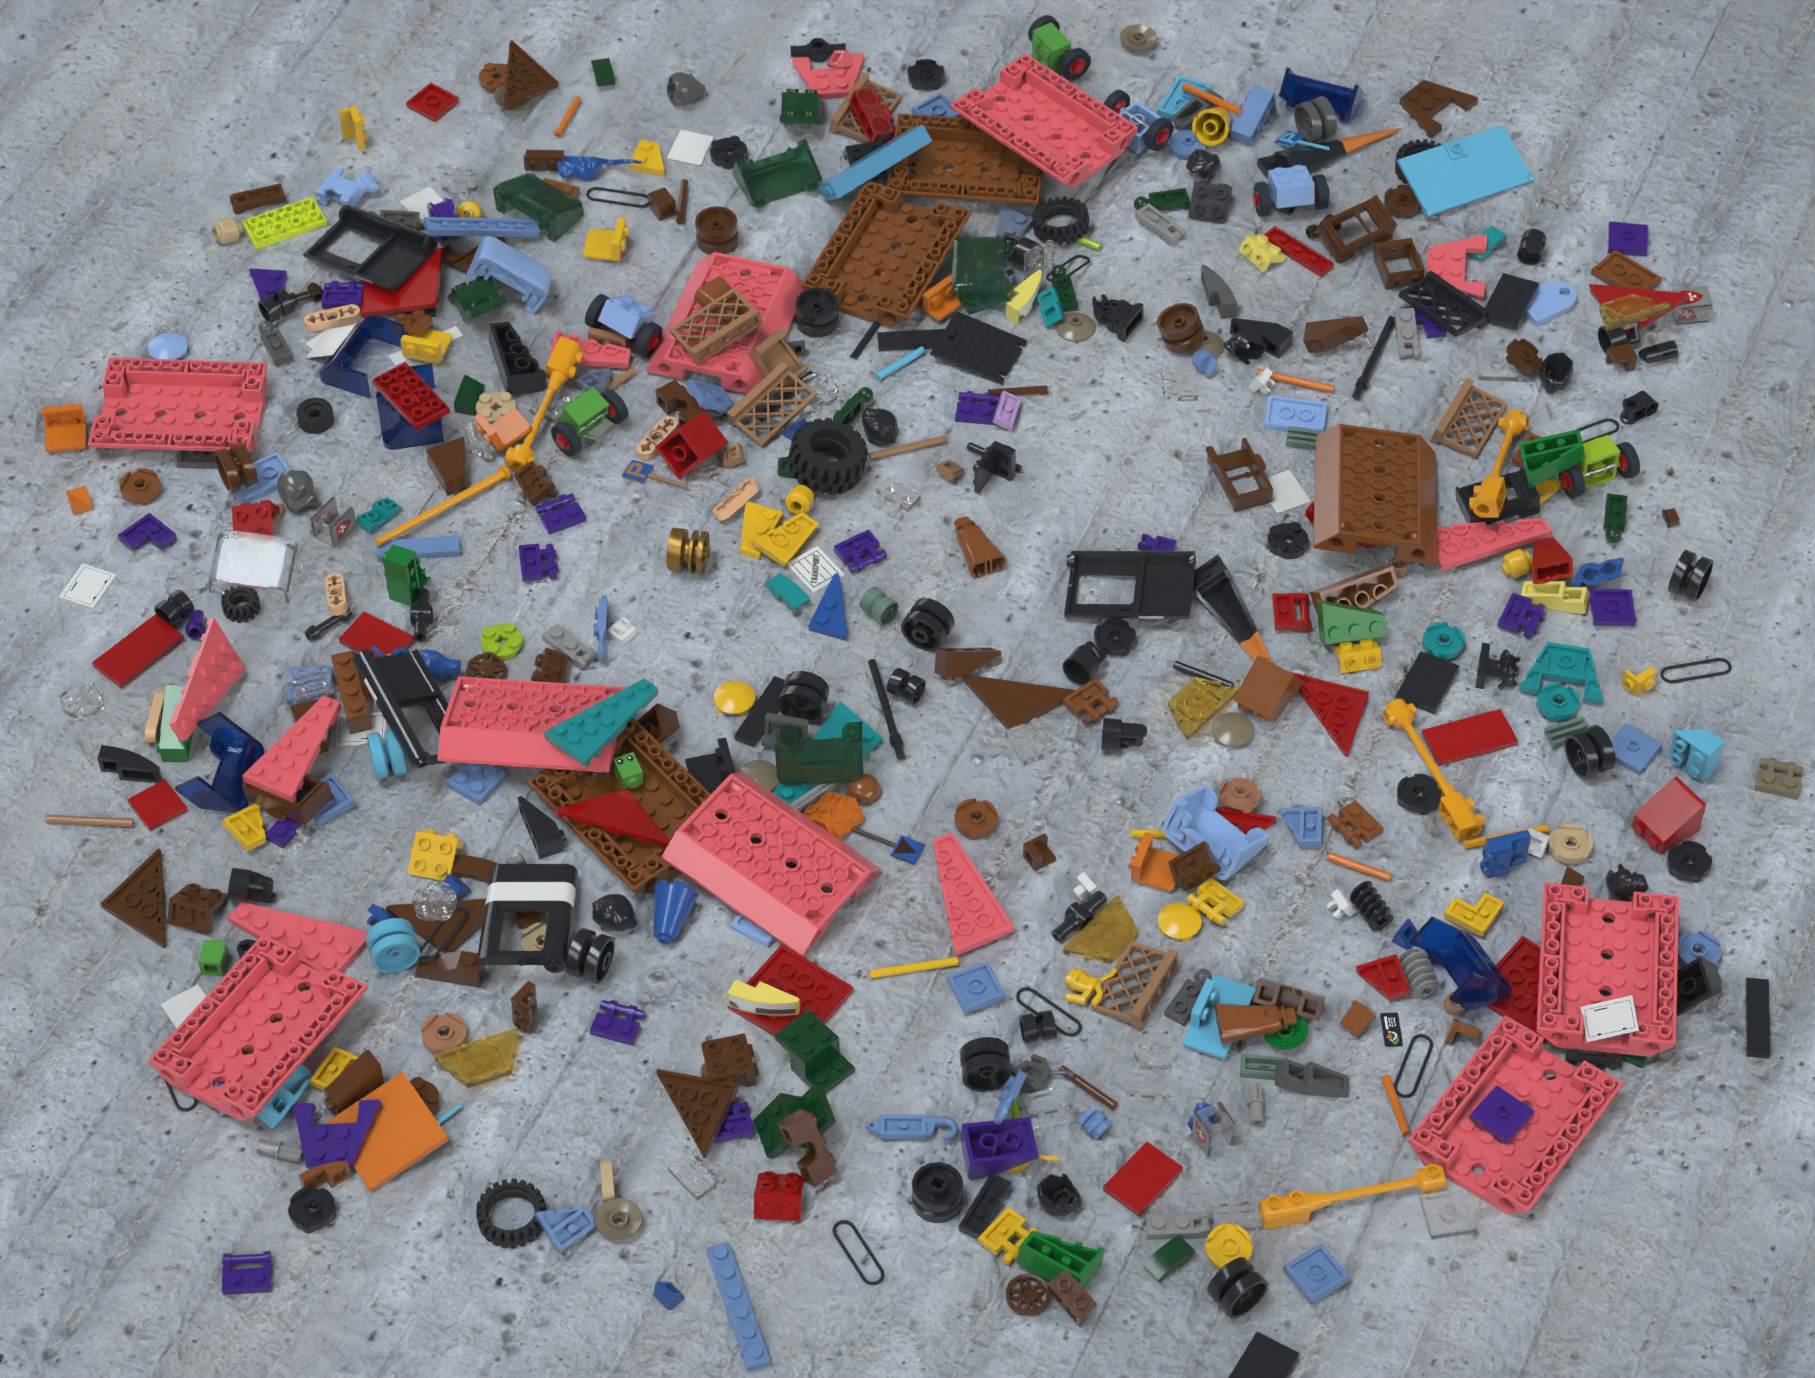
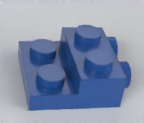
M1524 830L1486 839L1485 848L1482 849L1483 859L1480 862V869L1483 874H1486L1487 879L1502 877L1509 873L1510 866H1519L1522 863H1526L1531 839L1529 831Z

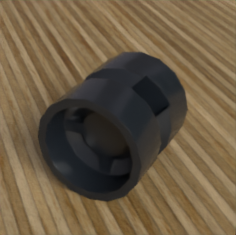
M1528 229L1522 234L1517 257L1523 264L1536 265L1541 261L1547 237L1542 231Z
M284 289L273 293L272 298L268 296L258 301V307L263 318L272 323L280 319L281 315L286 316L295 311L294 303Z
M179 589L173 592L167 598L168 600H162L154 607L156 615L172 627L181 621V617L184 618L194 611V605L190 598Z
M897 668L888 680L887 692L896 697L902 696L903 700L916 704L924 693L926 681L916 675L911 676L910 672L902 668Z
M1052 1010L1040 1011L1037 1016H1034L1032 1013L1019 1016L1020 1031L1024 1044L1035 1043L1039 1038L1043 1041L1057 1038Z

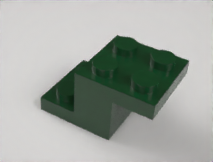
M786 89V92H782L780 122L819 124L822 94L817 93V90L805 89V93H799V89Z
M478 276L475 281L468 282V285L466 282L458 284L447 295L450 303L455 301L463 322L496 309L507 302L504 295H498L491 276L488 280L483 279L484 276Z
M807 1010L775 1034V1040L790 1054L791 1070L809 1087L814 1083L822 1084L826 1094L855 1072V1067L840 1053L839 1037L810 1010Z
M814 1083L802 1097L780 1093L753 1120L766 1157L774 1159L787 1145H790L786 1143L777 1123L798 1109L811 1112L817 1120L816 1126L822 1134L836 1122L822 1084ZM805 1142L798 1147L807 1148V1144Z

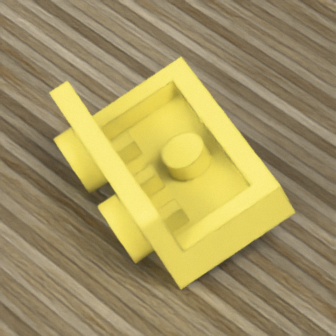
M1263 234L1246 235L1239 248V252L1262 272L1267 271L1270 263H1283L1286 258L1281 249L1276 245H1272Z

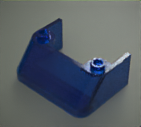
M1286 68L1279 93L1280 99L1286 102L1285 106L1295 108L1297 104L1306 101L1310 102L1312 99L1323 96L1331 103L1335 115L1339 116L1340 120L1349 122L1350 119L1355 118L1364 96V92L1359 85L1355 84L1354 89L1295 75L1291 68Z
M370 315L354 326L333 355H330L319 371L321 382L369 399L370 390L367 374L352 369L354 359L370 337L401 347L400 340L405 335L404 325L377 315Z
M432 363L410 366L431 389L435 388ZM379 391L376 392L382 439L385 448L396 450L444 443L441 418L416 431Z
M218 712L197 722L196 725L212 737L210 750L220 760L212 786L197 776L177 785L174 790L200 809L237 813L247 808L249 804L242 787L244 782L242 775L265 752L263 745L224 714Z
M1431 916L1409 941L1411 945L1427 952L1428 959L1433 965H1440L1446 969L1458 986L1449 999L1466 1010H1476L1507 997L1512 991V987L1477 939L1467 931Z

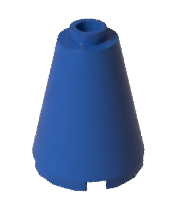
M660 880L655 883L653 936L661 944H670V942L676 940L697 900L698 893L695 894L696 889L688 884L679 881H673V884H666L667 880Z

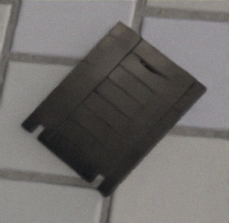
M956 311L931 350L930 355L1002 384L1005 380L1002 376L1006 377L1022 351V348L1017 345L1024 347L1027 340Z

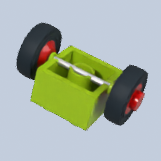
M1606 435L1583 443L1585 460L1558 474V478L1561 481L1560 485L1565 494L1570 498H1576L1584 494L1587 488L1615 479L1616 471L1625 479L1637 476L1640 472V461L1636 450L1630 443L1622 442L1615 445L1611 438Z

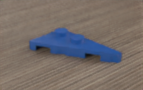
M834 573L808 625V629L815 633L846 641L847 629L840 575Z

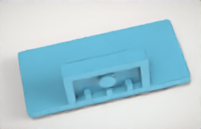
M1214 975L1212 980L1207 978L1191 1011L1190 1028L1184 1038L1183 1046L1220 1059H1226L1232 1043L1221 1045L1215 1016V1004L1250 1005L1256 988L1218 975Z

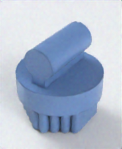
M1201 349L1195 352L1191 361L1199 372L1211 376L1218 359L1210 351Z
M1092 1105L1077 1119L1085 1126L1084 1130L1096 1139L1112 1123L1102 1110L1098 1112Z

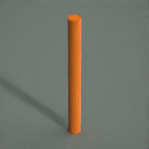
M1187 83L1182 85V90L1195 96L1197 95L1235 114L1240 115L1243 111L1241 107Z
M1257 368L1256 376L1263 370ZM1273 372L1269 377L1275 381L1333 393L1335 388L1334 385Z

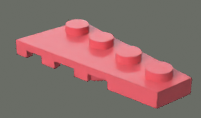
M555 331L550 357L561 336L578 343L581 347V352L584 353L581 363H575V365L629 368L631 349L609 343L602 345L597 340L589 339L587 341L579 339L578 335L571 334L567 336L562 334V331Z

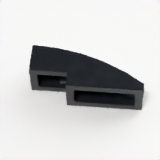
M101 745L97 758L101 772L118 773L119 779L125 781L158 783L163 780L160 767L151 760L126 749Z

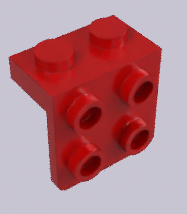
M263 500L260 503H242L240 506L232 507L234 545L243 547L273 542V515L280 514L279 506L270 500Z
M765 1171L759 1173L754 1191V1219L801 1221L804 1177L795 1172L776 1174L772 1171Z

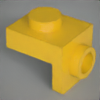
M1650 666L1635 676L1627 669L1623 672L1621 684L1636 697L1645 690H1650L1655 685L1657 671Z

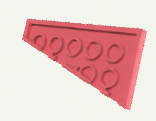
M1543 518L1518 519L1516 523L1497 521L1496 524L1486 525V522L1453 524L1452 527L1440 528V525H1437V566L1441 571L1533 543L1534 541L1552 537L1553 530Z
M215 617L207 621L208 629L206 633L202 634V645L200 650L196 651L187 675L189 680L187 685L182 688L181 693L183 696L181 702L176 705L169 723L180 742L190 737L246 670Z
M323 695L242 775L243 781L294 803L298 789H301L304 784L303 779L305 775L310 772L321 750L320 745L322 741H325L328 736L327 731L329 727L333 726L342 708L340 702Z
M953 832L934 839L933 849L955 957L1014 932L1012 922Z
M241 902L228 916L229 923L256 939L264 935L297 951L301 963L323 974H327L332 968L342 973L367 946L365 936L368 931Z

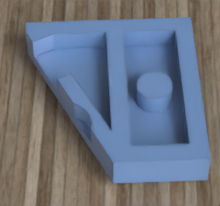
M1322 807L1280 808L1281 817L1300 848L1322 847Z

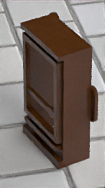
M1375 195L1371 199L1337 215L1321 220L1316 231L1335 258L1336 263L1341 264L1353 258L1354 252L1373 243L1391 240L1397 224L1379 197ZM1367 211L1378 230L1371 232L1360 217V213ZM1355 216L1368 234L1345 245L1333 226Z
M1246 438L1242 439L1241 450L1217 455L1212 446L1206 447L1208 454L1207 462L1211 465L1234 512L1272 502L1273 487L1264 472L1266 465L1259 454H1254ZM1245 466L1250 471L1229 478L1226 474V471ZM1252 475L1259 489L1238 495L1231 481L1243 477L1248 478Z
M305 775L303 779L302 789L309 791V793L298 804L248 783H242L246 800L267 808L266 813L280 820L287 817L304 825L329 801L335 798L331 792L329 782L326 781L324 783L308 775Z

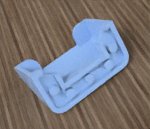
M487 236L479 244L466 277L473 281L478 276H484L483 279L488 280L490 276L495 277L523 293L521 300L527 301L526 310L535 314L547 298L552 272L548 267L497 238Z
M1203 785L1175 800L1164 822L1163 832L1170 841L1184 852L1206 841L1210 846L1214 861L1221 867V871L1214 876L1220 880H1226L1232 877L1262 850L1271 836L1257 827L1249 830L1247 835H1245L1215 811L1218 797L1207 785Z

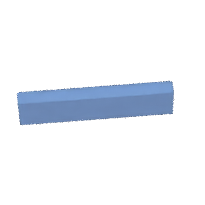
M459 535L390 540L379 547L377 546L378 561H382L383 554L389 550L392 544L415 551L419 558L460 555Z

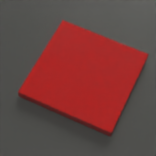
M437 248L434 254L395 291H390L364 281L360 310L361 317L436 308L443 259L442 248Z
M1522 936L1471 991L1470 997L1501 1017L1506 1015L1536 1032L1540 946ZM1544 1038L1543 1044H1546L1548 1040Z
M781 944L746 984L756 988L759 982H763L800 998L799 1014L769 1016L741 1011L728 1006V1009L775 1037L776 1033L807 1010L812 1011L825 1024L854 992V987Z

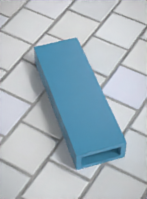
M924 125L910 128L818 184L821 188L819 191L822 197L828 201L838 199L932 142Z

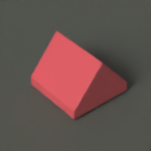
M835 50L827 66L836 68L850 67L848 52Z

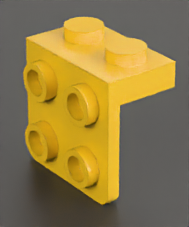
M618 217L615 231L589 229L583 257L621 261L622 253L626 249V237H629V226H626V218Z
M431 329L422 334L403 335L400 340L403 357L440 364L452 340V335Z
M425 829L424 832L416 831L408 873L444 881L447 874H452L457 849L463 850L464 841L458 839L459 835L445 833V836L437 835L438 831Z

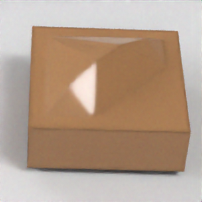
M740 443L721 450L723 463L727 469L745 461L743 448Z
M948 460L938 464L936 471L953 480L963 476L965 469Z

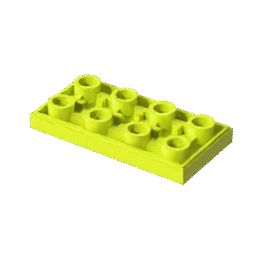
M313 197L305 198L302 201L288 204L241 221L245 232L256 250L328 225L325 216Z

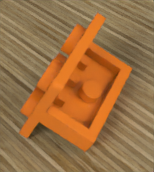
M949 275L942 281H938L922 294L916 307L937 322H941L966 304V299L956 293V278Z

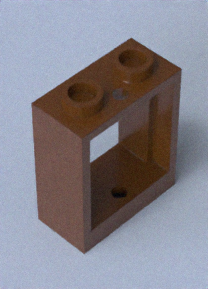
M1412 238L1374 243L1373 259L1385 289L1410 286L1424 279L1425 269ZM1408 258L1412 270L1389 273L1385 261Z

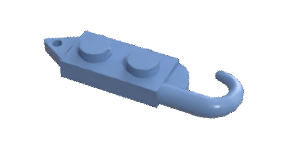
M602 595V598L599 599V607H595V620H598V623H594V636H598L597 657L600 662L604 661L606 657L609 618L607 595Z
M1019 1070L1015 1077L1010 1075L1004 1084L1005 1088L998 1097L1001 1102L993 1119L995 1124H1001L1010 1106L1016 1100L1027 1077V1074Z
M880 1115V1118L865 1125L866 1130L880 1136V1139H926L933 1135L935 1126H949L952 1129L951 1133L942 1138L943 1141H949L956 1137L959 1130L955 1120L945 1116Z

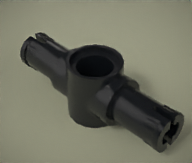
M814 38L807 45L790 46L791 58L807 56L815 63L825 61L826 57L833 55L835 50L846 51L845 43L829 44V42L822 38Z
M426 588L418 589L417 602L414 606L410 607L411 625L413 624L414 626L413 637L417 642L426 640L427 628L429 624H433V608L429 603V590Z
M1098 890L1086 902L1083 901L1080 904L1074 902L1065 912L1064 921L1051 932L1052 937L1060 943L1072 931L1075 932L1078 929L1081 931L1086 930L1094 920L1095 911L1107 902L1105 894Z

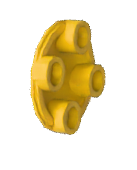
M741 681L723 683L714 693V703L717 711L720 713L747 715L755 702L753 688Z
M1185 903L1167 905L1160 911L1157 920L1158 929L1161 934L1180 939L1184 942L1192 939V936L1200 930L1202 923L1200 913L1191 905Z

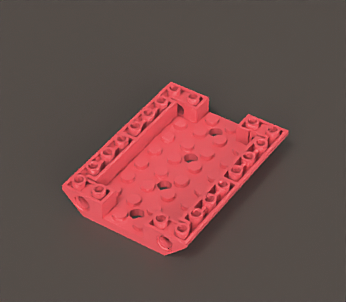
M1026 53L1000 70L998 83L985 92L974 88L950 104L949 107L1062 184L1073 189L1123 154L1138 130L1136 125Z
M713 252L699 260L653 353L646 372L684 380L688 370L721 377V387L724 389L748 394L765 377L747 353L782 327L788 333L796 315V298L801 292L805 291L801 287L803 281L788 267ZM721 276L732 289L735 288L753 308L755 307L759 311L763 324L697 366L691 355L675 339L669 329L703 308L694 299L697 289ZM705 318L695 320L694 324H704ZM709 319L708 325H717L719 319ZM722 320L721 325L726 326L727 324ZM681 329L677 333L679 335H687L689 329ZM693 329L692 335L701 336L702 330ZM706 330L705 336L712 335L716 330ZM690 340L689 346L692 348L693 346L698 344L699 341Z
M109 358L102 385L105 398L101 414L94 417L88 447L214 452L224 448L230 452L231 445L243 442L249 453L255 452L267 395V363ZM199 416H204L202 419H196Z
M458 676L440 727L438 761L488 764L492 766L503 765L555 770L594 771L598 773L609 772L616 750V738L610 744L604 745L601 753L597 757L594 756L591 759V763L585 767L546 740L544 732L627 687Z
M743 772L732 773L676 831L661 857L668 864L801 956H804L829 928L830 919L850 897L855 899L881 871L879 866ZM718 813H723L727 816V818L721 820L718 819L715 815ZM756 837L759 838L762 842L759 844H754L750 841V839ZM787 862H793L797 865V867L791 869L788 868L785 864ZM829 887L832 889V892L824 893L821 888Z
M1544 882L1536 1032L1556 1047L1650 1057L1675 1047L1679 896L1634 892L1632 902L1588 898L1589 887ZM1611 918L1614 922L1606 923L1602 919ZM1609 954L1612 956V959H1604L1601 955ZM1600 991H1609L1611 995L1603 996L1600 994ZM1632 995L1639 1031L1587 1042L1583 1023L1584 1015H1582L1581 1007Z
M262 935L148 1059V1063L174 1088L241 1122L251 1119L258 1114L363 995L368 986L333 968L327 974H323L301 963L297 951ZM304 987H310L308 991H300ZM282 1018L280 1022L272 1023L274 1019ZM248 1050H254L252 1054L243 1055ZM216 1082H225L223 1086L214 1087Z
M1504 1015L1412 1133L1408 1143L1425 1166L1428 1164L1441 1165L1446 1179L1505 1214L1529 1213L1621 1090L1624 1083L1585 1060L1577 1068L1543 1049V1036ZM1552 1074L1556 1078L1554 1080H1547L1543 1075ZM1496 1085L1535 1111L1532 1118L1507 1145L1497 1141L1495 1136L1469 1119L1473 1110ZM1480 1168L1484 1173L1477 1175L1472 1172V1169Z

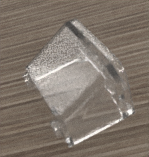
M222 530L217 538L208 581L209 593L224 594V591L229 589V585L267 590L268 596L272 601L289 604L303 568L299 545L296 541L284 537Z

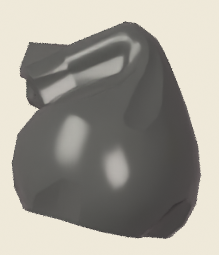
M676 72L669 77L667 95L672 104L686 105L700 97L705 92L706 87L696 80L691 73Z
M285 470L281 473L277 482V490L282 501L290 511L299 512L307 507L319 506V498L316 497L315 493H312L314 490L313 480L306 471Z

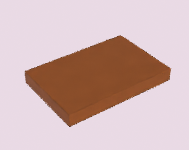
M1617 250L1611 252L1591 270V275L1609 286L1653 290L1661 283L1662 279L1659 275Z

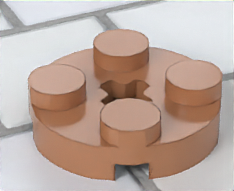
M1234 778L1233 781L1227 782L1228 779L1220 783L1218 797L1220 805L1224 807L1240 809L1244 813H1250L1261 802L1262 790L1260 789L1259 791L1257 784L1251 780Z
M446 1012V1015L438 1016V1014L430 1016L424 1022L421 1030L422 1042L426 1049L434 1054H440L442 1057H449L465 1044L468 1036L464 1020L460 1016ZM449 1031L447 1036H440V1032L445 1033Z

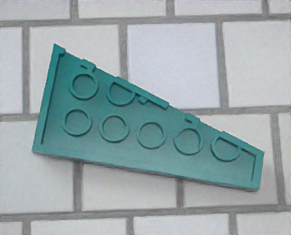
M644 678L544 732L545 739L587 767L591 763V759L601 753L604 745L610 744L627 727V722L630 719L634 720L637 717V712L641 708H645L658 695V687Z
M840 701L774 790L773 794L788 804L792 803L838 770H843L846 767L849 768L883 743V737Z

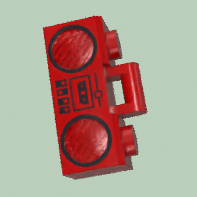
M873 88L854 90L849 104L868 141L882 139L883 144L891 141L895 135V126L891 123L895 120L886 104L880 105V96L875 93Z

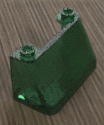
M806 139L798 141V147L793 149L789 147L786 152L754 162L750 159L747 163L745 158L735 162L732 174L752 207L762 208L767 203L804 191L813 192L819 188L818 184L823 179Z
M525 173L502 181L493 188L497 211L505 214L507 211L510 212L516 209L538 221V226L541 230L543 228L549 233L547 239L554 243L584 216L583 204L578 198H574L541 180L535 174Z
M961 236L954 239L952 287L956 297L969 315L1011 301L1013 286L1005 278V256H1011L1015 248L1012 240H1009L1007 237Z
M851 722L844 725L841 739L799 740V733L795 727L789 725L777 726L775 757L778 781L783 785L793 786L854 783L861 780L864 773L863 722Z

